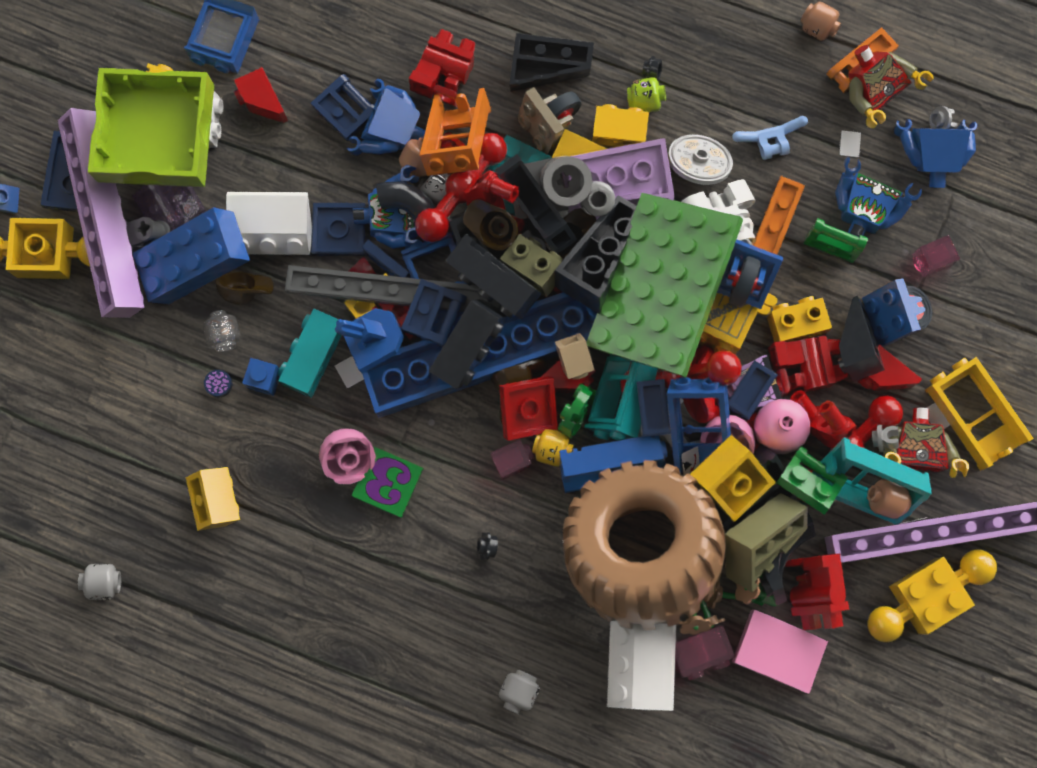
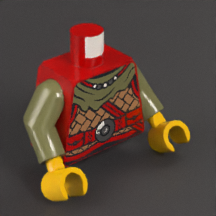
M864 45L854 52L859 64L850 70L848 74L850 80L849 100L862 116H867V127L875 128L878 124L874 118L880 124L886 120L885 113L880 109L912 83L910 81L911 78L915 80V87L923 90L927 85L920 78H925L931 82L933 75L929 71L917 72V67L892 52L875 51L872 53L869 45Z
M913 408L912 422L906 421L899 424V436L889 437V439H898L899 448L888 449L884 446V457L914 470L942 472L947 470L949 465L951 467L949 475L952 478L956 477L957 470L961 471L964 477H966L969 470L968 462L961 459L948 433L944 432L943 425L929 424L930 409Z

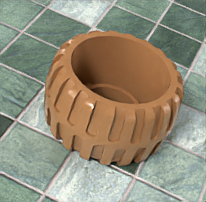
M644 460V465L633 466L632 461L620 463L621 469L611 472L610 468H607L599 473V480L595 483L590 480L586 482L581 488V498L574 497L569 505V517L565 518L563 524V551L567 573L586 604L590 608H594L599 616L609 622L614 618L619 626L627 629H632L633 624H639L645 631L656 630L655 624L667 622L668 627L679 624L680 616L687 614L688 617H691L699 611L702 600L708 602L714 593L715 584L720 580L725 557L726 540L718 511L706 489H701L697 480L687 473L682 477L679 468L673 465L666 464L665 468H660L657 466L656 461ZM648 510L660 511L673 522L675 539L670 549L658 559L646 563L629 562L618 557L609 546L608 539L611 526L614 521L627 514Z

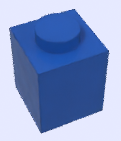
M250 358L242 384L250 390L274 396L280 378L278 376L280 368L275 364Z

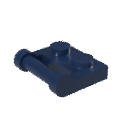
M343 74L311 102V106L348 142L350 137L354 136L367 124L375 104H371L350 84L351 80ZM344 91L364 112L359 115L338 93Z
M421 279L401 330L443 347L450 336L461 305H465L467 296ZM445 298L450 300L451 304L439 334L431 330Z

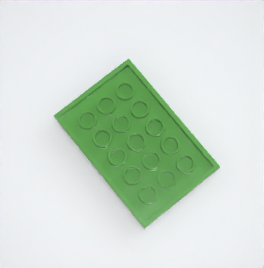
M641 193L630 223L632 228L621 254L614 278L611 281L600 315L597 313L586 342L587 347L686 378L743 219L737 215Z

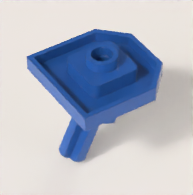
M375 308L352 322L341 319L336 322L335 332L344 335L356 366L361 373L396 355L404 339L395 315L390 311Z

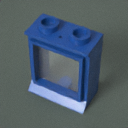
M204 0L187 46L184 47L190 60L201 66L205 64L212 65L216 70L223 73H229L230 71L238 74L259 21L255 8L234 0Z

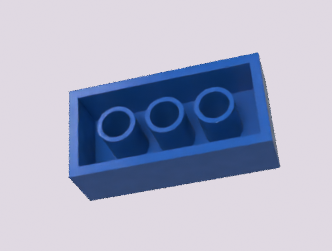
M214 207L133 253L148 302L171 304L250 261L234 212Z

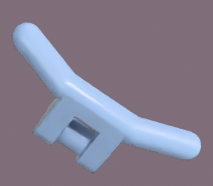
M800 116L783 125L760 131H737L732 135V138L735 142H757L762 159L767 160L771 159L772 155L780 154L783 156L789 154L790 147L785 135L805 126L808 123V119L805 116ZM775 139L776 144L770 145L768 140Z

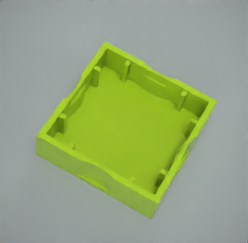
M99 68L95 98L96 122L91 135L88 173L98 183L205 187L214 83L208 73L188 71L151 73L137 69Z

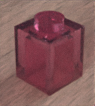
M949 235L923 245L913 253L914 266L922 273L923 277L946 269L960 259Z
M520 439L490 453L502 480L530 468L532 465L530 460L534 458L529 445H523Z

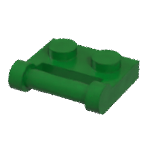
M817 218L806 235L803 244L853 263L863 252L868 237L863 235L855 236L827 225L824 220Z
M801 446L782 473L777 484L825 515L849 477L842 472L840 474L836 472L834 475L827 474L825 464L807 453L808 450ZM800 462L809 467L810 469H812L813 471H815L816 473H818L819 475L823 476L830 482H832L833 485L831 486L830 484H828L827 482H825L824 480H822L821 478H819L818 476H816L815 474L801 466Z

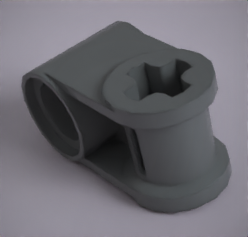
M141 217L137 220L126 222L132 254L169 233V225L160 220L154 222L148 217Z

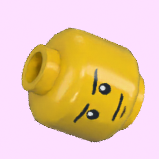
M546 429L542 434L536 435L532 453H535L538 462L559 467V451L566 449L567 453H571L574 445L569 444V437L562 434L561 431Z

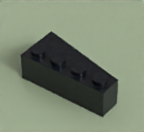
M619 195L615 198L612 210L597 219L555 269V287L599 315L618 267L621 254L625 248L627 238L629 237L632 228L631 220L637 207Z

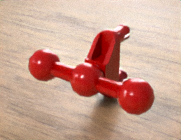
M496 133L484 134L478 162L479 169L450 174L445 182V192L447 194L436 208H428L418 214L415 220V230L424 241L436 242L446 236L449 229L448 217L459 203H467L468 207L473 200L481 199L506 210L503 199L510 203L517 199L519 194L518 186L501 180L498 174L491 170L481 175L487 166L498 165L506 157L507 144L500 135ZM512 215L517 222L519 236L525 228V220Z
M702 345L696 349L687 378H709L714 383L719 382L720 385L729 386L739 378L742 370L741 362L731 351L719 350L714 352L711 347ZM630 370L626 371L624 375H628ZM662 371L657 372L655 380L664 379L665 387L668 389L671 379H677L682 376ZM621 380L620 382L622 394L627 380ZM682 398L690 416L700 423L709 422L720 416L719 406L715 405V398Z
M802 390L795 392L790 397V400L800 404L807 412L810 419V433L825 446L829 447L830 451L844 437L849 439L850 443L865 448L864 444L872 437V431H877V425H882L883 429L889 426H897L903 416V408L898 400L888 395L879 396L869 406V418L855 431L856 425L852 419L842 415L833 402L826 401L820 406H815Z

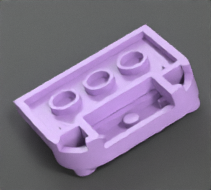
M665 138L571 156L580 159L588 166L591 171L592 181H602L608 184L613 189L615 198L619 195L636 206L641 193L674 200ZM562 172L564 188L568 187V181L571 180V176H565ZM580 204L568 206V213L576 208H581Z

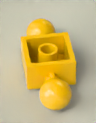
M10 218L8 241H4L0 237V261L7 257L6 270L16 278L70 279L71 258H79L83 264L90 267L84 236L78 242H73L74 228L64 219Z
M971 550L962 557L960 569L954 572L945 557L934 558L889 586L900 606L895 609L882 606L873 610L867 621L870 634L881 642L895 641L901 636L904 630V623L908 620L911 621L918 634H930L975 606L963 586L968 583L974 585L989 583L997 572L995 559L984 550Z

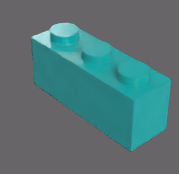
M313 309L311 315L307 314L301 326L303 331L300 337L295 338L291 344L290 352L292 354L288 362H283L278 372L280 377L278 381L283 386L307 397H313L342 335L335 332L336 322L339 319L316 309Z

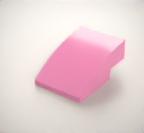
M751 610L732 663L809 694L828 641L757 610Z

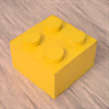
M732 435L690 474L697 480L702 489H706L713 502L734 522L776 483L751 451Z

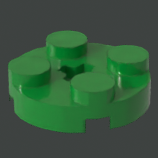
M582 383L578 385L573 395L575 398L572 405L567 403L560 415L562 421L559 424L558 431H561L562 434L569 438H572V435H576L588 415V404L593 405L597 394L596 390Z

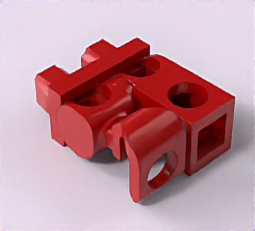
M441 29L435 38L430 37L420 62L409 77L410 91L428 98H432L433 94H439L442 102L456 107L455 100L458 85L460 83L466 84L470 71L474 66L475 42L465 38L462 39L460 46L457 47L451 44L453 34ZM442 74L446 77L445 87L438 85Z
M826 336L790 342L779 341L768 347L772 370L778 374L775 379L781 396L784 397L791 390L803 387L805 392L829 388L847 378L848 373L843 374L840 365H833L831 359L832 356L841 354L839 350L840 340H827ZM801 367L800 373L787 376L785 369Z
M840 553L788 560L785 567L800 566L804 570L802 575L796 576V581L799 584L794 586L790 592V600L794 606L791 608L792 616L801 617L803 630L822 628L820 614H822L824 629L842 627L841 611L849 610L848 601H845L846 592Z

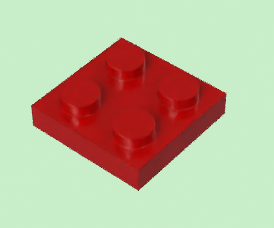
M545 376L499 385L503 436L506 440L542 434L546 429L558 430L553 377Z

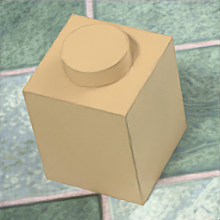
M580 333L554 342L563 372L568 379H581L586 377L588 372L594 371L586 340Z

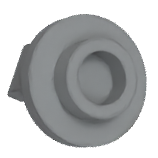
M944 106L936 107L930 115L931 128L953 129L957 127V123H952V115L955 114V111Z
M877 425V431H872L873 447H879V452H884V446L888 449L899 448L898 439H889L891 436H899L898 427L889 426L883 430L882 425Z

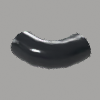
M382 182L376 184L381 209L399 208L406 211L411 216L414 227L419 213L428 208H435L432 200L415 186L404 182Z

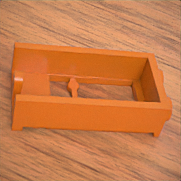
M484 88L479 89L475 107H470L466 96L460 93L456 96L455 100L458 109L445 111L440 95H434L420 151V158L427 176L479 169L478 162L488 113L491 112ZM471 127L469 133L443 136L444 130ZM469 137L467 146L440 149L443 140Z

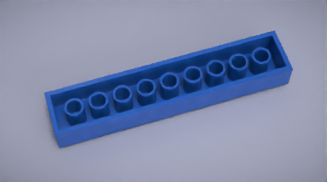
M564 292L536 301L522 320L515 315L511 319H507L500 335L488 347L490 350L482 363L478 362L473 371L476 373L469 385H463L458 389H455L429 372L443 347L433 342L422 340L399 348L396 355L362 373L375 413L378 418L491 380L493 374L504 368L524 364L539 358L546 361L558 357L554 342L579 333L587 342L597 313Z

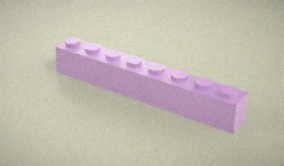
M70 108L58 119V124L101 317H132L144 308V298L139 287L138 272L134 265L132 246L129 243L126 221L122 213L121 198L118 195L116 183H98L88 173L91 135L95 127L96 111Z
M1037 502L825 537L828 555L840 553L841 563L1033 532L1037 531Z

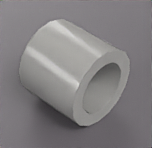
M565 155L548 161L540 175V185L544 193L551 201L563 206L577 205L585 200L591 191L593 182L591 171L583 161ZM562 172L565 176H571V180L568 181V187L566 188L562 184L558 185L556 181L560 179L559 174Z

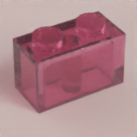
M723 625L675 642L676 668L680 677L684 678L687 676L689 681L703 676V670L713 666L714 670L730 665L729 660L735 658Z

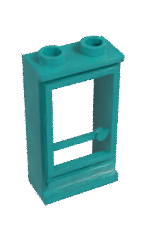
M610 354L606 359L597 394L588 419L589 424H585L584 428L593 431L594 437L603 440H609V437L618 441L638 437L641 417L637 382L655 380L658 369ZM630 362H632L629 374L624 375V373L629 369ZM621 380H627L616 418L613 419L621 395L620 382Z
M845 437L821 461L826 466V473L834 475L836 472L838 474L841 472L845 474L852 466L863 469L852 481L847 479L835 500L895 525L900 524L906 517H909L932 494L929 473L924 472L922 474L919 471L852 444ZM812 470L813 474H815L831 486L833 485L832 482H830L829 480H827L826 478ZM870 472L908 489L912 499L910 509L906 514L897 519L876 514L871 510L869 500L867 499L869 488L857 483Z

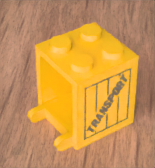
M717 293L697 347L707 345L714 352L724 350L731 351L736 355L756 314L767 316L770 313V307H774L777 304V298L768 293L762 308L759 309L746 303L743 307H737L729 303L728 296Z

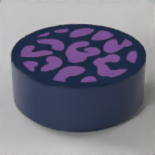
M213 370L204 379L206 391L218 398L229 394L233 386L231 377L223 370Z

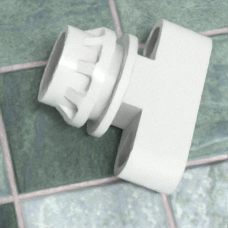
M742 179L728 183L724 193L717 195L716 192H711L709 198L706 197L704 192H700L681 201L740 216L743 219V223L737 240L748 238L752 244L756 241L753 234L754 224L751 218H749L748 210H746L755 203V199L745 180Z

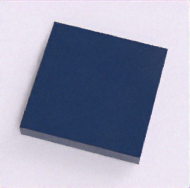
M313 203L312 256H365L362 246L365 244L366 224H354L353 209L366 208V204Z

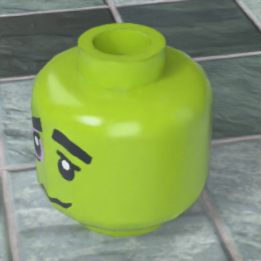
M654 77L634 80L631 87L627 88L629 107L640 108L644 112L649 113L659 111L661 101H666L665 86H659L658 80Z

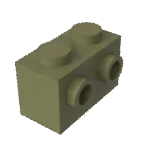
M519 234L514 243L500 258L505 266L545 297L555 288V269L563 261L554 251L548 253L542 249V245L534 238L529 237L527 239Z

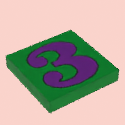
M373 447L376 455L374 467L372 470L369 468L364 474L365 478L357 482L352 497L402 518L424 468L377 447Z

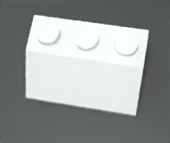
M227 192L226 210L234 212L248 254H310L312 223L308 193Z
M610 621L607 707L673 711L676 625L668 627L667 624L660 623L655 624L656 630L645 631L639 624H633L632 629H627L619 626L617 621Z

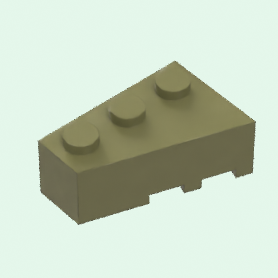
M780 493L771 501L766 502L756 512L750 514L737 526L731 528L725 534L726 577L753 592L758 587L755 581L764 571L770 573L774 568L772 561L780 552L786 554L807 530L808 507Z

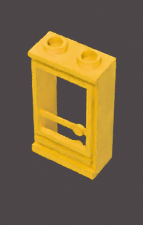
M977 357L969 362L964 358L951 366L954 370L952 373L946 376L942 372L929 380L932 385L925 389L926 393H929L976 461L980 471L991 467L995 461L1009 455L1021 444L1034 439ZM967 375H970L993 408L970 424H965L943 392ZM993 413H996L1004 425L977 441L971 433L972 427Z

